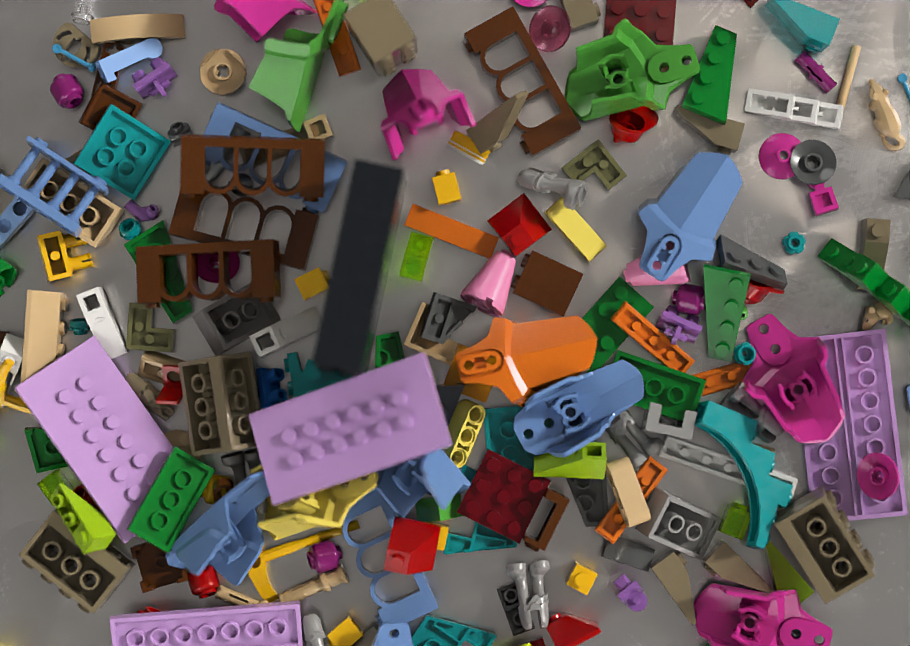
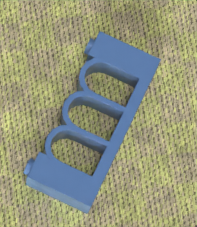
M217 102L203 134L230 135L235 122L261 133L259 137L297 138L220 102ZM206 147L205 165L210 166L211 163L216 165L219 160L223 167L233 171L234 164L229 163L224 157V147ZM254 148L247 162L238 165V172L249 168V174L253 180L262 185L266 178L257 175L253 167L260 148ZM289 149L280 171L276 176L272 177L275 184L279 182L280 188L288 189L283 179L296 151L295 149ZM325 150L323 198H318L316 202L304 201V197H300L299 192L288 197L303 199L302 203L306 205V210L318 214L319 211L324 213L347 164V160Z
M373 489L349 508L343 522V536L349 545L359 548L356 563L360 572L368 578H373L370 584V594L373 601L380 606L377 608L379 614L375 616L378 624L380 625L390 620L408 623L438 609V605L423 573L413 574L419 589L394 601L381 600L376 595L375 585L379 579L392 572L386 570L372 572L367 570L362 564L361 556L368 547L390 538L392 530L366 542H356L349 536L347 531L348 524L353 518L380 505L392 529L396 514L379 491Z

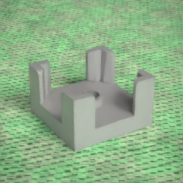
M649 403L648 410H644L641 429L692 440L697 412L686 410L683 423L678 421L676 427L674 421L662 419L661 423H659L662 405Z

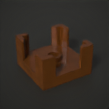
M144 542L130 548L132 557L137 559L140 569L142 593L153 591L158 587L172 583H181L189 580L188 573L190 571L187 568L181 569L168 565L165 559L167 552L153 544Z

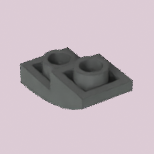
M619 537L614 544L607 540L605 541L601 557L649 572L655 549Z
M515 583L497 589L513 636L530 631L525 630L520 621L518 613L519 599ZM532 620V629H535V626H534V623H533V620Z

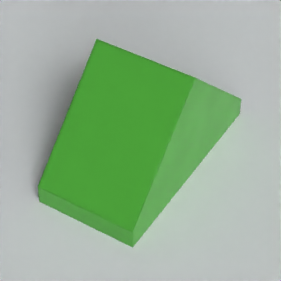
M461 493L454 495L445 510H441L434 496L421 498L415 504L417 521H443L463 516L457 513L462 502Z

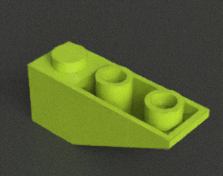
M590 442L566 457H555L550 453L535 456L534 477L604 479L607 461L606 443Z
M60 483L57 486L50 500L83 554L106 549L116 535L106 517L64 484Z

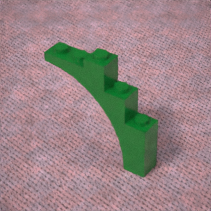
M831 238L817 257L859 285L910 326V290L907 286L890 277L876 261L862 253H856Z

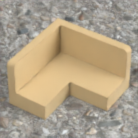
M422 302L403 345L451 365L459 348V343L447 339L444 344H439L419 337L429 307L427 303Z

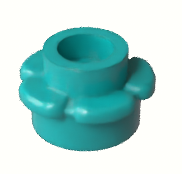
M127 218L120 223L119 234L125 240H131L139 235L141 225L138 221Z
M790 232L783 239V246L789 254H799L805 248L806 240L798 232Z
M75 318L70 320L68 330L73 331L74 335H85L87 330H90V327L85 318Z
M743 342L734 349V359L738 364L749 365L756 357L754 347L748 342Z

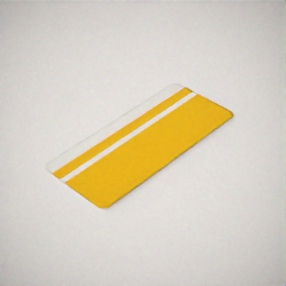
M457 130L454 131L447 144V147L480 165L485 163L490 153L488 150L480 154L471 138Z

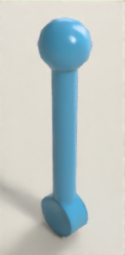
M59 44L52 46L54 53H61L87 67L90 72L96 70L94 63H88L63 50Z
M900 74L897 77V81L902 83L910 101V89L906 82L907 76L906 74Z

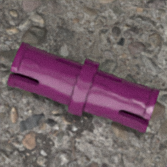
M806 50L794 60L809 74L808 78L810 80L813 79L826 94L837 84L825 72L824 66L822 64L819 65Z

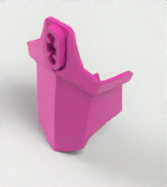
M216 0L214 4V9L217 12L231 17L256 43L286 15L297 16L317 13L315 9L303 0Z
M402 69L382 90L388 117L382 120L381 131L393 161L398 160V155L404 150L403 138L397 123L407 125L410 134L416 136L418 135L417 128L438 120L439 125H442L444 122V109L446 107L451 119L460 126H470L472 128L476 126L463 92L458 89L449 91L432 70Z
M767 314L749 324L747 333L750 343L756 351V357L743 378L744 389L753 398L763 399L785 432L791 434L797 442L821 443L830 440L843 423L845 414L840 397L825 367L828 359L825 343L822 342L820 337L796 336L772 314ZM763 324L769 328L766 334L761 333L759 330ZM773 344L780 347L779 353H772L771 347Z
M712 583L700 593L693 603L697 631L699 636L707 639L710 646H830L833 634L832 629L801 608L796 589L778 590L770 594ZM794 629H798L801 635L794 637L791 632ZM820 635L824 640L822 643H817L814 638Z

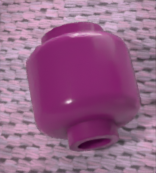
M73 74L57 75L50 86L53 98L62 108L73 109L83 101L84 88Z
M682 284L678 291L674 290L672 304L676 305L677 311L681 314L699 315L702 310L705 311V292L703 287L700 285Z
M331 540L312 544L309 551L306 552L311 570L315 569L317 573H324L338 568L339 560L343 558L340 546H335Z

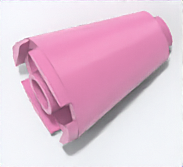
M666 242V250L669 251L674 248L673 242ZM642 256L626 264L627 269L623 270L626 282H631L632 286L686 284L690 282V274L686 263L665 281H658L639 267ZM655 261L652 266L655 270H659L661 263Z
M506 250L496 251L462 290L461 298L468 304L474 303L478 306L477 310L494 317L502 316L516 265L514 255Z

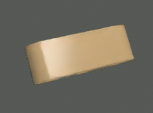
M628 456L606 463L605 472L627 528L650 521V511Z

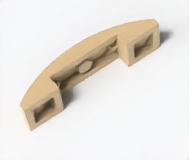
M134 14L90 20L92 44L115 43V41L185 38L183 14Z
M325 114L304 121L300 132L295 131L293 128L284 131L297 138L326 140L333 136ZM239 148L244 163L250 158L254 148ZM260 148L254 161V168L267 164L266 148ZM272 149V162L286 157L289 149Z

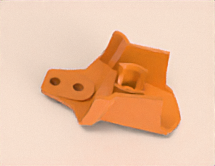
M577 315L516 323L506 318L494 317L488 336L456 355L460 380L465 384H483L499 387L512 403L525 407V402L534 394L568 377H578L581 372L588 370L595 355L597 337L590 326ZM495 357L496 363L493 365L488 364V358ZM471 362L474 366L472 369L467 370L464 368V364Z

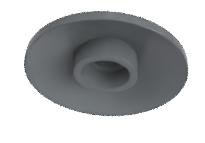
M803 141L791 153V170L800 181L806 184H822L828 181L836 170L837 160L835 153L822 141ZM808 162H813L815 168H810Z

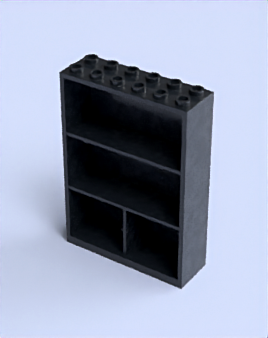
M355 159L312 363L318 364L317 369L336 372L342 369L341 374L358 377V375L368 372L408 183L405 171L402 168Z

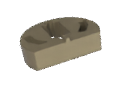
M71 22L63 24L54 35L53 45L59 44L63 50L67 51L75 40L79 41L82 39L80 42L82 46L75 56L86 61L89 48H91L90 58L87 62L94 63L100 55L101 47L97 44H92L91 39ZM72 32V35L63 36L60 40L58 39L64 33ZM55 53L56 57L63 64L72 68H85V66L72 59L64 61L66 57L63 54Z

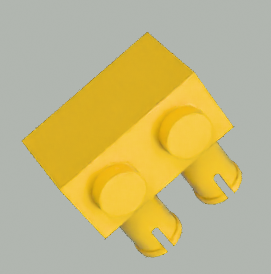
M61 230L36 237L47 282L72 276L73 271L93 267L92 261L82 262L91 258L90 253L70 258L67 256L66 251L68 248L87 245V242L84 240H77L71 234L63 235Z

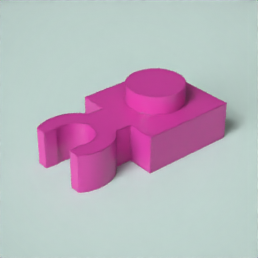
M825 182L818 185L807 184L810 189L814 190L808 196L815 217L836 211L839 208L832 186L825 188Z

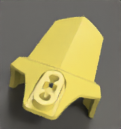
M262 464L251 469V474L263 471ZM378 472L370 473L277 506L272 504L271 497L268 496L265 521L259 522L258 527L267 530L274 540L316 526L341 528L349 508L377 486Z

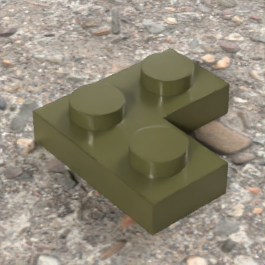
M599 139L561 168L569 179L584 181L591 174L595 173L607 190H610L627 176Z
M129 302L126 349L173 353L175 329L152 328L154 308H146L145 304Z

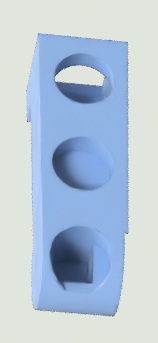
M150 38L94 63L103 82L106 84L117 79L114 72L143 59L150 60L159 57L163 47L159 40Z
M16 198L0 215V251L25 222L36 213L35 210Z

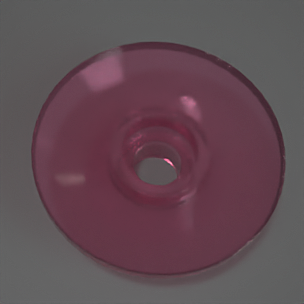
M553 5L539 9L534 14L529 26V35L536 48L544 52H554L562 48L571 33V21L568 14L562 8Z

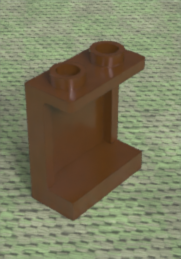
M533 250L530 255L526 253L520 265L524 267L521 276L516 274L510 286L514 288L513 294L564 317L583 273Z
M549 487L544 494V498L554 502L538 536L533 537L527 533L523 536L525 546L538 552L539 548L545 551L570 501L567 496Z

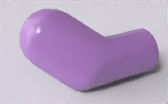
M131 199L124 206L140 222L152 221L159 216V208L154 204L140 207Z

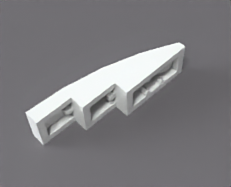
M749 88L744 111L791 122L840 130L844 106L796 97L791 94Z

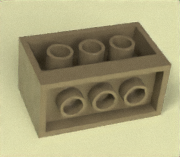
M365 0L344 14L349 32L379 77L381 75L386 77L397 70L395 66L401 62L407 64L416 58L415 53L418 52L416 36L392 0Z
M244 352L179 362L192 456L257 447L248 415L260 410L252 353Z
M822 485L789 504L786 508L777 511L775 525L822 600L827 604L874 577L873 568L876 565L867 548L862 549V540L855 529L850 530L849 519L843 509L838 511L837 500L831 490L826 491Z
M56 509L53 510L19 554L23 558L22 563L30 569H37L42 573L40 577L49 584H56L60 588L59 592L69 599L72 597L79 602L77 606L86 613L91 612L92 614L103 607L136 565L111 544L106 549L83 554ZM54 545L58 547V553L55 551ZM73 560L77 562V567L73 565ZM92 574L96 577L95 582L91 579Z

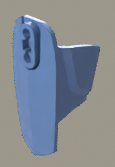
M622 359L578 377H568L534 394L525 402V407L515 416L513 429L524 450L534 455L550 453L555 457H566L597 439L610 426L617 415L643 399L644 383L642 374L632 364ZM548 418L553 420L551 427L544 426V421ZM527 429L533 431L530 438L524 437V431Z
M264 471L248 476L200 516L175 541L170 552L166 553L165 559L168 565L181 569L187 568L194 575L198 576L209 563L226 580L235 586H239L260 555L265 543L261 528L258 527L259 520L256 513V508L270 496Z

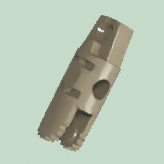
M133 372L127 374L125 380L150 412H153L164 421H167L175 413L174 408L170 404L156 403L160 392L149 381L145 382Z

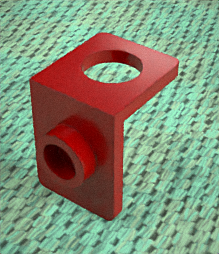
M179 365L162 366L164 387L156 399L157 404L178 405L182 400L181 378L179 381H172L168 377V372L176 371L180 375Z

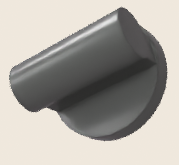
M176 122L170 126L167 134L173 147L181 145L182 134H193L188 123Z
M238 173L241 183L246 187L253 188L252 178L245 173ZM236 185L230 190L237 196L247 195L238 190Z

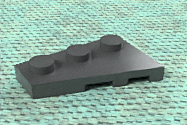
M720 234L716 243L722 268L751 273V280L780 290L785 289L788 284L785 269Z
M606 472L604 479L566 478L585 526H597L608 511Z

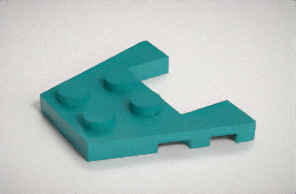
M464 465L461 472L471 483L477 471ZM475 522L472 537L448 533L443 554L517 547V542Z
M426 615L411 638L413 646H461L464 641L473 646H491L497 635Z

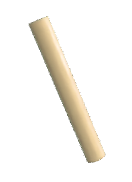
M852 45L836 103L843 105L844 109L861 47L857 45Z

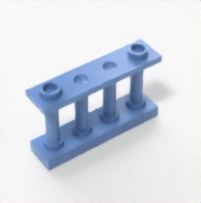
M28 136L26 141L32 147L12 176L5 177L0 174V188L77 238L82 232L79 225L80 217L98 192L105 196L109 194L108 187L106 186L107 183L98 176L91 177L47 148L48 144L39 137L33 139ZM40 153L52 160L32 188L25 190L19 186L21 178ZM61 166L71 174L52 201L45 203L39 199L40 192L58 167ZM81 179L91 187L73 212L65 216L59 212V206L76 182Z

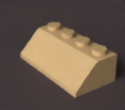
M41 158L22 188L25 190L32 188L50 161ZM58 167L40 192L39 199L45 203L52 201L70 174ZM78 180L59 206V212L65 216L71 214L90 187ZM97 193L79 219L82 232L78 237L97 248L115 228L125 210Z
M27 290L21 383L64 356L65 345L62 344V335L66 333V321H63L64 312H67L68 298H65V293Z

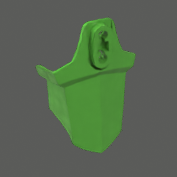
M335 0L320 34L289 28L286 30L283 40L268 38L265 41V56L249 85V88L270 99L285 110L287 121L297 132H300L325 51L331 47V43L335 42L345 18L344 14L347 13L349 5L344 3V0Z
M623 19L615 26L613 34L576 47V67L569 71L565 87V99L573 114L583 121L641 106H646L651 110H665L670 92L700 71L695 49L691 44L656 45L641 30L634 27L628 19ZM685 60L691 61L689 65L683 64ZM663 67H668V68H669L668 71H666V72H661V69H662Z

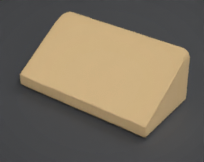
M145 351L141 358L138 376L163 384L162 366L178 365L179 362L185 361L156 351ZM176 371L168 372V377L172 381L180 380L179 373Z

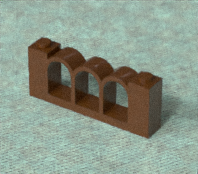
M513 6L464 33L465 40L462 42L467 52H473L475 57L480 55L482 70L488 76L498 78L496 81V93L502 103L510 99L502 92V81L507 76L532 63L544 85L528 93L524 104L548 91L560 114L536 127H526L518 121V118L516 119L514 126L519 132L523 133L521 135L522 141L519 144L525 155L529 153L531 157H534L581 130L579 122ZM516 35L528 57L501 71L490 68L485 61L486 53L494 46Z
M182 134L180 193H185L187 198H199L200 194H204L205 189L219 195L229 192L236 185L238 190L244 194L253 196L266 191L269 186L277 195L286 197L299 192V196L304 197V201L316 202L318 198H323L325 139ZM206 147H234L233 178L229 184L217 187L210 184L206 179ZM239 148L267 149L266 180L259 187L250 188L241 183L238 175ZM272 149L300 150V177L297 184L292 188H279L273 182Z
M206 189L204 194L199 195V198H187L185 193H179L168 232L170 235L198 243L232 241L228 237L237 209L242 205L252 204L260 212L254 240H262L266 222L272 214L277 212L285 213L291 218V230L284 254L280 253V265L306 271L320 220L319 215L306 210V207H303L302 211L296 209L294 215L289 208L281 205H274L265 210L259 201L252 197H241L233 201L227 193L218 195ZM213 196H222L228 202V212L221 237L197 231L203 206ZM250 252L239 253L251 257Z
M263 239L136 247L137 303L145 304L146 308H160V304L167 303V300L181 303L190 300L194 296L199 299L214 301L227 294L239 299L258 298L261 303L274 302V298L281 297L278 240ZM250 252L251 284L244 292L237 293L233 290L230 283L229 253ZM218 254L219 284L214 292L206 295L200 290L198 284L197 255ZM186 256L187 285L184 292L178 296L171 295L167 288L166 257Z

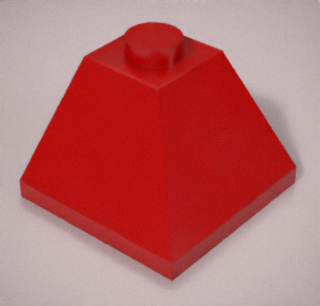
M525 193L487 220L514 257H517L552 230Z
M395 516L383 570L405 575L433 570L441 526Z
M559 612L550 615L548 627H546L555 646H577L601 633L595 621L565 612L561 615Z

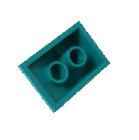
M768 0L765 4V7L800 45L805 46L804 49L806 51L817 54L830 46L840 20L839 18L793 0Z

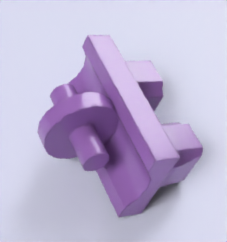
M160 57L151 61L150 65L153 71L146 75L143 70H138L132 74L133 87L143 99L149 95L154 97L158 93L166 97L168 94L165 88L170 86V81L178 76L167 61L164 62Z
M669 305L666 310H663L655 327L664 331V334L671 336L670 344L675 345L677 340L682 342L688 341L694 344L703 327L699 325L700 317L688 314L686 319L678 316L679 312L676 307Z
M623 574L613 582L620 591L617 596L631 610L640 612L647 607V597L636 580L631 583Z

